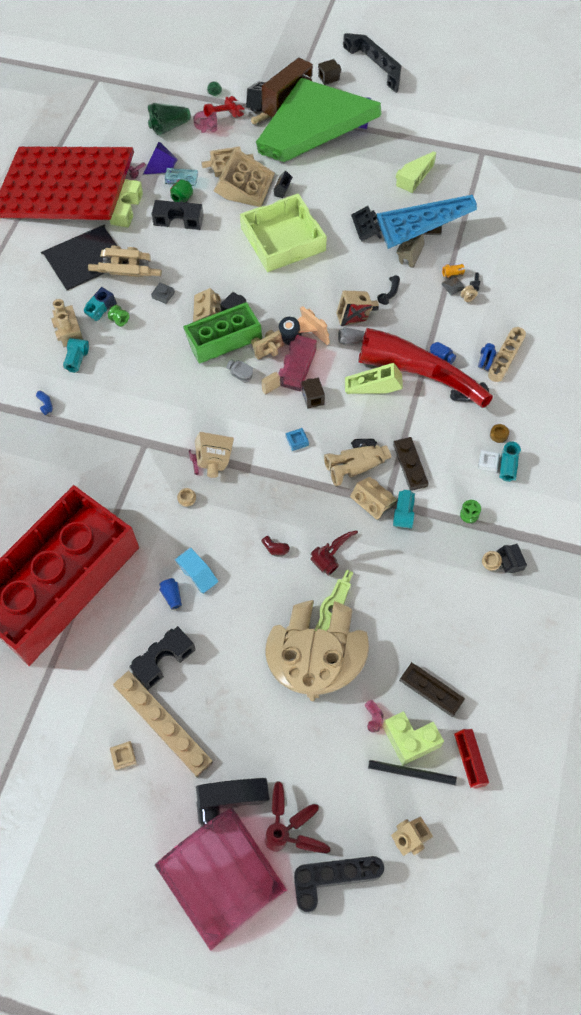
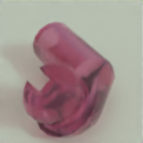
M369 700L366 702L365 707L372 715V721L368 722L367 728L372 733L379 732L383 727L384 714L373 700Z

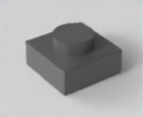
M159 283L151 293L153 299L167 304L174 295L175 290L168 285Z

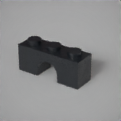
M155 200L151 213L153 225L169 227L172 220L179 218L184 220L185 229L201 230L204 218L203 205L196 203Z
M177 626L175 629L167 631L164 638L159 642L150 645L145 654L137 656L129 667L142 685L149 690L164 677L162 671L158 668V663L163 657L172 656L181 663L196 649L194 643Z

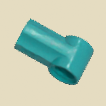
M69 338L67 355L63 363L64 369L72 373L79 371L83 356H86L89 351L88 340Z
M514 441L507 442L501 454L499 478L503 481L510 482L516 480L521 447Z
M411 490L399 491L393 526L412 529L415 513L413 512L415 493Z

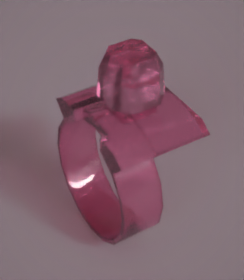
M204 111L197 112L194 115V126L201 130V133H205L207 130L211 132L217 131L216 112H213L209 117L205 116ZM198 118H200V124L195 122Z

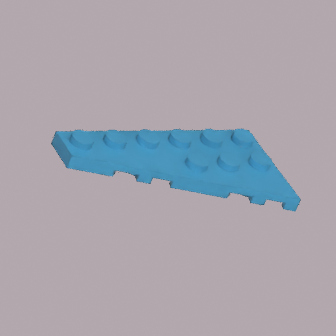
M473 195L377 213V220L387 249L477 210V203Z

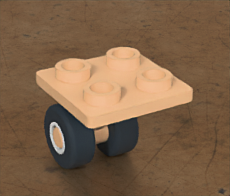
M304 306L300 307L302 316L298 320L289 316L283 318L279 323L282 341L286 345H297L302 339V333L312 332L326 345L330 343L325 321L319 320L311 309H306Z

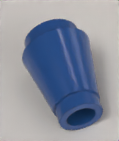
M174 578L162 581L159 584V590L171 610L181 607L178 582H175Z

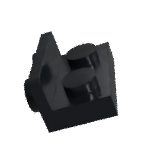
M369 206L351 214L361 242L375 234L379 239L382 238L379 223L376 222L377 214L374 210L371 211Z

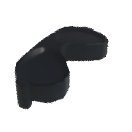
M373 438L354 439L351 444L353 448L361 447L364 443L367 446L375 447L377 441Z

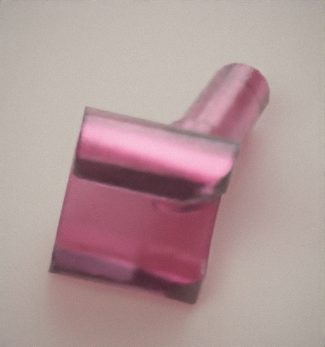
M143 162L136 167L130 166L129 171L131 173L129 175L133 179L137 178L139 170L145 166V163Z
M189 449L188 452L190 460L193 462L194 474L198 475L199 469L196 454H191V449Z

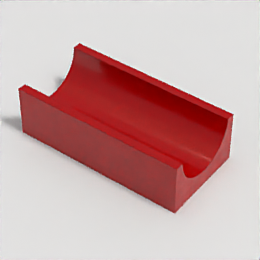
M73 485L0 558V640L16 653L24 663L30 666L139 549L132 527Z

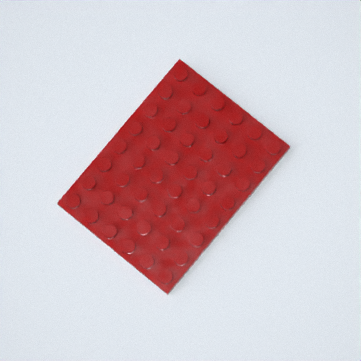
M18 147L0 189V218L111 220L134 155L133 147Z

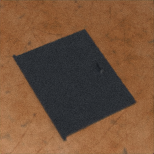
M104 224L46 249L41 254L45 256L67 291L105 274L98 271H88V264L98 265V262L103 263V258L100 257L101 250L117 246V244L105 229Z

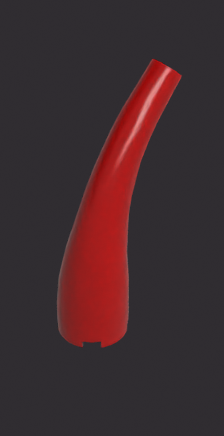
M366 328L361 352L359 353V363L376 367L394 363L400 371L423 375L456 389L481 408H485L492 401V394L466 373L447 361L399 336Z

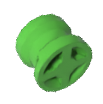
M114 305L108 312V318L111 321H115V324L119 327L124 326L130 317L129 313L126 310H122L119 305Z
M466 500L460 511L461 519L466 523H475L481 513L480 503L475 500Z

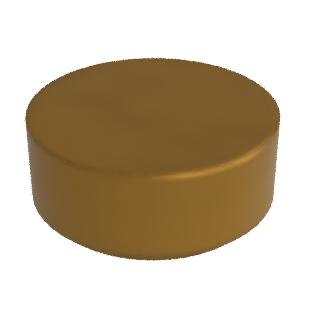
M496 424L491 428L490 437L494 442L503 443L508 439L509 429L505 425Z

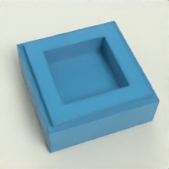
M303 428L285 433L292 451L309 446V441Z

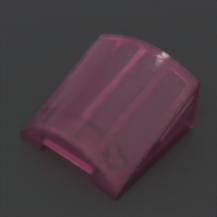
M233 807L193 832L155 864L160 875L210 951L287 891Z

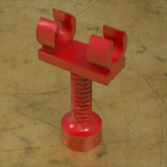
M234 96L225 97L224 105L213 106L210 103L205 104L203 107L206 117L213 116L215 112L229 111L233 117H241L244 113L240 110L245 109L242 105H236L233 102L238 101Z

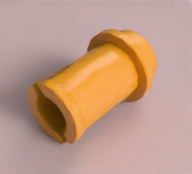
M446 264L442 268V274L447 278L454 275H464L465 269H459L465 267L463 264L452 266Z

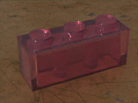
M296 335L295 340L290 343L289 355L286 354L284 358V367L280 368L278 374L280 376V386L301 392L302 381H305L317 351V340Z

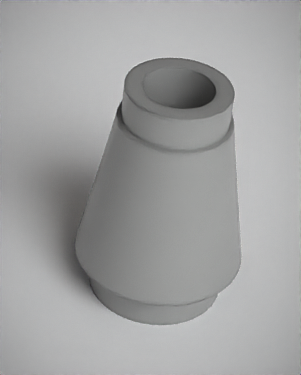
M343 327V329H339L338 341L343 343V345L360 342L363 340L364 331Z

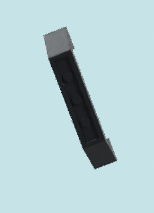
M345 33L343 38L345 50L351 54L360 50L388 73L387 86L397 93L402 65L368 36Z

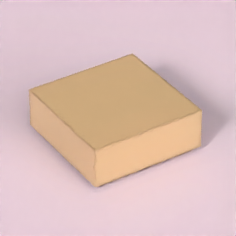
M277 372L261 380L262 391L265 395L280 386V376Z
M131 741L110 748L115 770L137 763Z

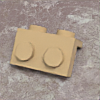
M211 288L194 295L193 322L220 312L221 298Z
M371 477L358 482L350 495L356 503L377 520L381 518L385 510L391 508L397 502V499L391 492L385 490Z

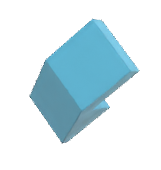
M189 548L175 559L184 574L192 579L201 593L204 594L219 582L208 565L192 548Z

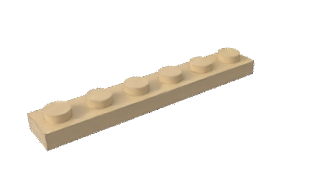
M129 670L113 684L114 688L196 777H199L213 763L212 759Z

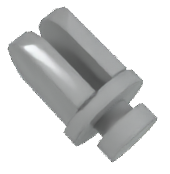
M231 359L228 362L226 368L231 370L230 374L244 383L252 379L253 367L239 360L235 362Z

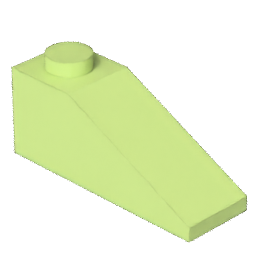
M433 151L405 164L396 173V186L413 193L435 165L437 152Z
M394 363L345 377L346 394H381L403 389L402 373Z

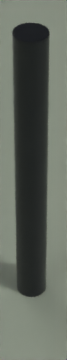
M369 760L368 765L369 769L450 785H456L457 776Z

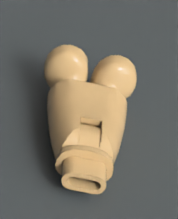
M387 445L342 450L340 455L324 454L325 466L328 471L331 470V479L335 486L342 484L345 474H348L351 478L384 463L387 459H391V453Z

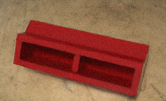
M463 729L454 733L470 788L475 789L487 786L489 780L473 729Z

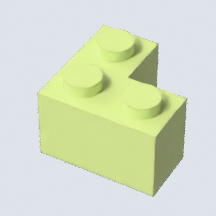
M404 711L384 720L383 729L402 766L441 748L444 743L434 722L414 731Z

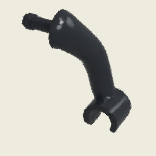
M398 275L389 278L392 283L389 293H381L377 296L380 304L387 305L389 300L396 295L400 284V277Z
M481 382L480 385L489 392L486 383ZM451 390L450 398L452 400L472 401L459 391Z

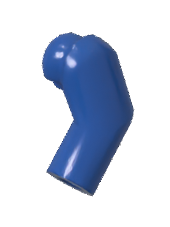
M38 391L36 397L44 404L40 407V410L44 415H47L53 410L51 399L43 391Z

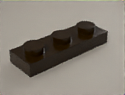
M412 437L395 440L393 446L409 490L413 491L428 487L429 483Z
M412 662L399 680L451 717H454L465 700L460 694Z

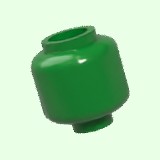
M183 179L177 180L170 188V196L174 202L186 203L193 195L191 183Z

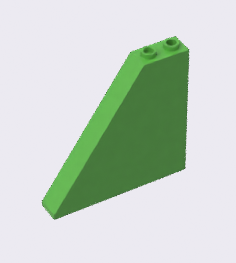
M301 78L257 139L258 153L286 162L380 117L381 102Z

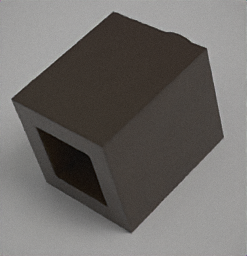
M335 59L318 64V77L324 85L340 80L341 66L337 64Z
M319 377L302 381V394L307 409L325 405V393Z

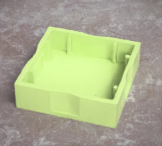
M299 194L240 214L241 229L267 272L326 251L327 236L317 221L310 215L308 207Z

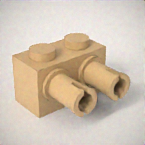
M62 299L54 300L53 306L55 310H52L54 318H51L53 327L58 329L55 331L57 340L62 341L63 347L67 346L69 338L83 340L73 306L65 307Z

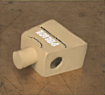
M205 432L198 433L195 439L197 464L200 468L207 469L208 477H218V472L223 471L228 465L234 441L233 437Z

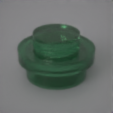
M213 81L208 84L207 92L210 95L217 96L221 93L222 88L218 82Z

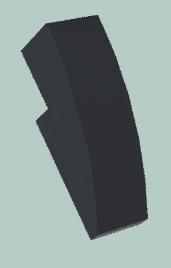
M267 778L230 780L196 786L198 809L237 808L242 805H261L270 801Z

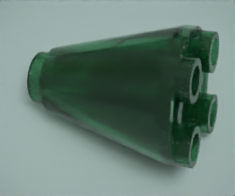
M162 103L148 105L150 118L148 126L157 135H162L191 119L190 110L183 106Z

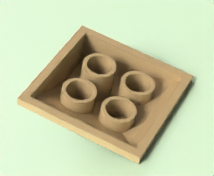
M234 148L218 179L214 192L227 200L261 207L275 172L239 149Z

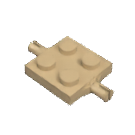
M240 146L210 151V161L201 162L202 169L211 167L214 170L215 177H220L234 148L241 151ZM249 154V155H248V156H250L251 158L254 159L253 154Z

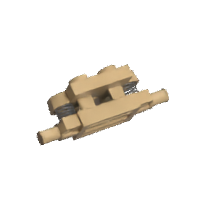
M111 246V248H105V250H101L100 255L103 258V263L98 262V265L88 264V271L109 273L110 275L134 277L162 275L161 269L148 267V262H151V255L143 253L135 247L121 249L120 246Z

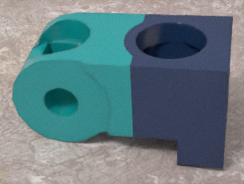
M101 286L86 303L84 313L95 321L101 319L104 312L117 304L113 293Z

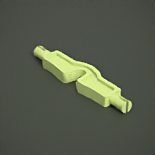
M346 570L342 580L338 579L331 595L322 602L320 619L315 631L317 629L325 631L329 629L332 615L329 609L333 608L334 601L345 604L346 597L351 588L349 582L353 572L350 571L349 573V570Z

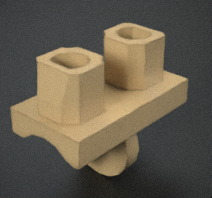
M269 330L266 332L265 338L260 340L256 337L251 340L255 357L258 360L270 353L274 357L277 356V349L284 346L279 330L276 332Z

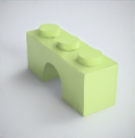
M125 179L110 220L111 225L129 228L133 219L131 204L139 205L143 196L140 181Z

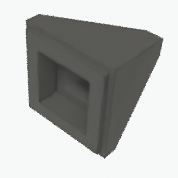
M456 276L442 282V285L450 295L465 288Z

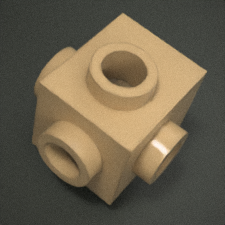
M421 816L410 822L408 819L404 820L396 826L398 830L391 835L396 847L403 856L410 852L416 855L425 849L423 844L433 838Z

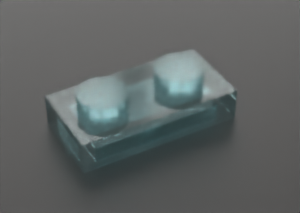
M167 168L165 184L174 185L177 180L183 179L189 181L192 186H196L198 170Z

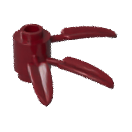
M354 530L341 535L330 546L329 543H326L321 548L319 546L316 547L310 554L312 556L310 560L323 574L331 575L339 567L337 559L333 555L346 540L356 535L358 531Z
M280 781L275 783L273 789L272 814L276 815V821L266 831L264 839L266 847L271 851L278 852L284 849L287 842L295 843L299 849L325 854L330 853V847L319 840L298 835L297 839L289 837V830L300 828L317 813L319 806L312 804L302 809L289 819L290 825L286 827L280 823V815H283L285 811L284 788Z

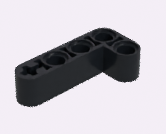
M376 856L300 865L294 872L298 909L304 914H310L316 910L318 904L317 888L378 880L384 872L383 861ZM361 863L363 864L362 869L369 868L371 863H374L375 867H379L375 875H373L371 870L364 871V877H361ZM348 865L356 868L357 875L353 878L347 877L344 873V868ZM324 868H330L334 873V877L329 881L324 880L321 876V871ZM301 871H308L310 873L311 880L308 883H301L298 880V874ZM305 895L311 896L314 900L313 906L309 909L302 907L300 903L301 898Z

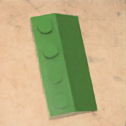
M247 302L183 326L191 350L199 364L249 345L251 340L256 337L260 340L262 339L261 324Z

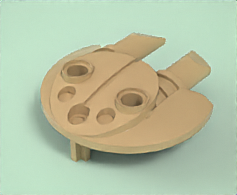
M314 600L294 605L289 626L286 629L281 625L274 626L266 642V660L275 679L292 691L307 694V697H310V701H315V698H319L320 694L336 691L349 684L361 672L368 658L369 640L367 632L356 630L350 633L352 609L335 601L330 626L327 631L309 629Z

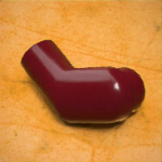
M265 536L261 540L271 555H285L290 550L287 543H274L269 536Z

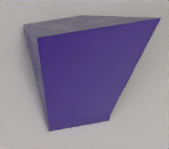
M158 142L143 175L171 173L178 159L161 142Z

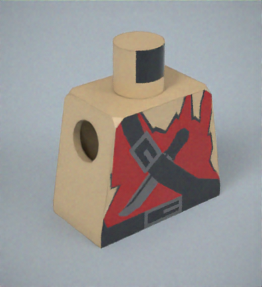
M342 291L336 312L340 326L366 321L370 311H378L379 303L377 300L371 301L366 291Z

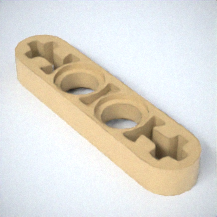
M514 327L511 329L490 366L488 378L491 381L499 382L504 378L524 342L526 332L523 328ZM506 346H513L515 350H508ZM506 358L508 362L502 363L499 359ZM497 368H499V369H500L499 373H498V374H494V373L497 371Z

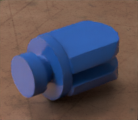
M435 342L431 345L430 353L450 364L455 361L456 355L453 354L451 348L440 342Z
M487 343L485 347L481 348L479 368L483 367L486 360L484 369L489 370L493 358L496 356L495 345Z

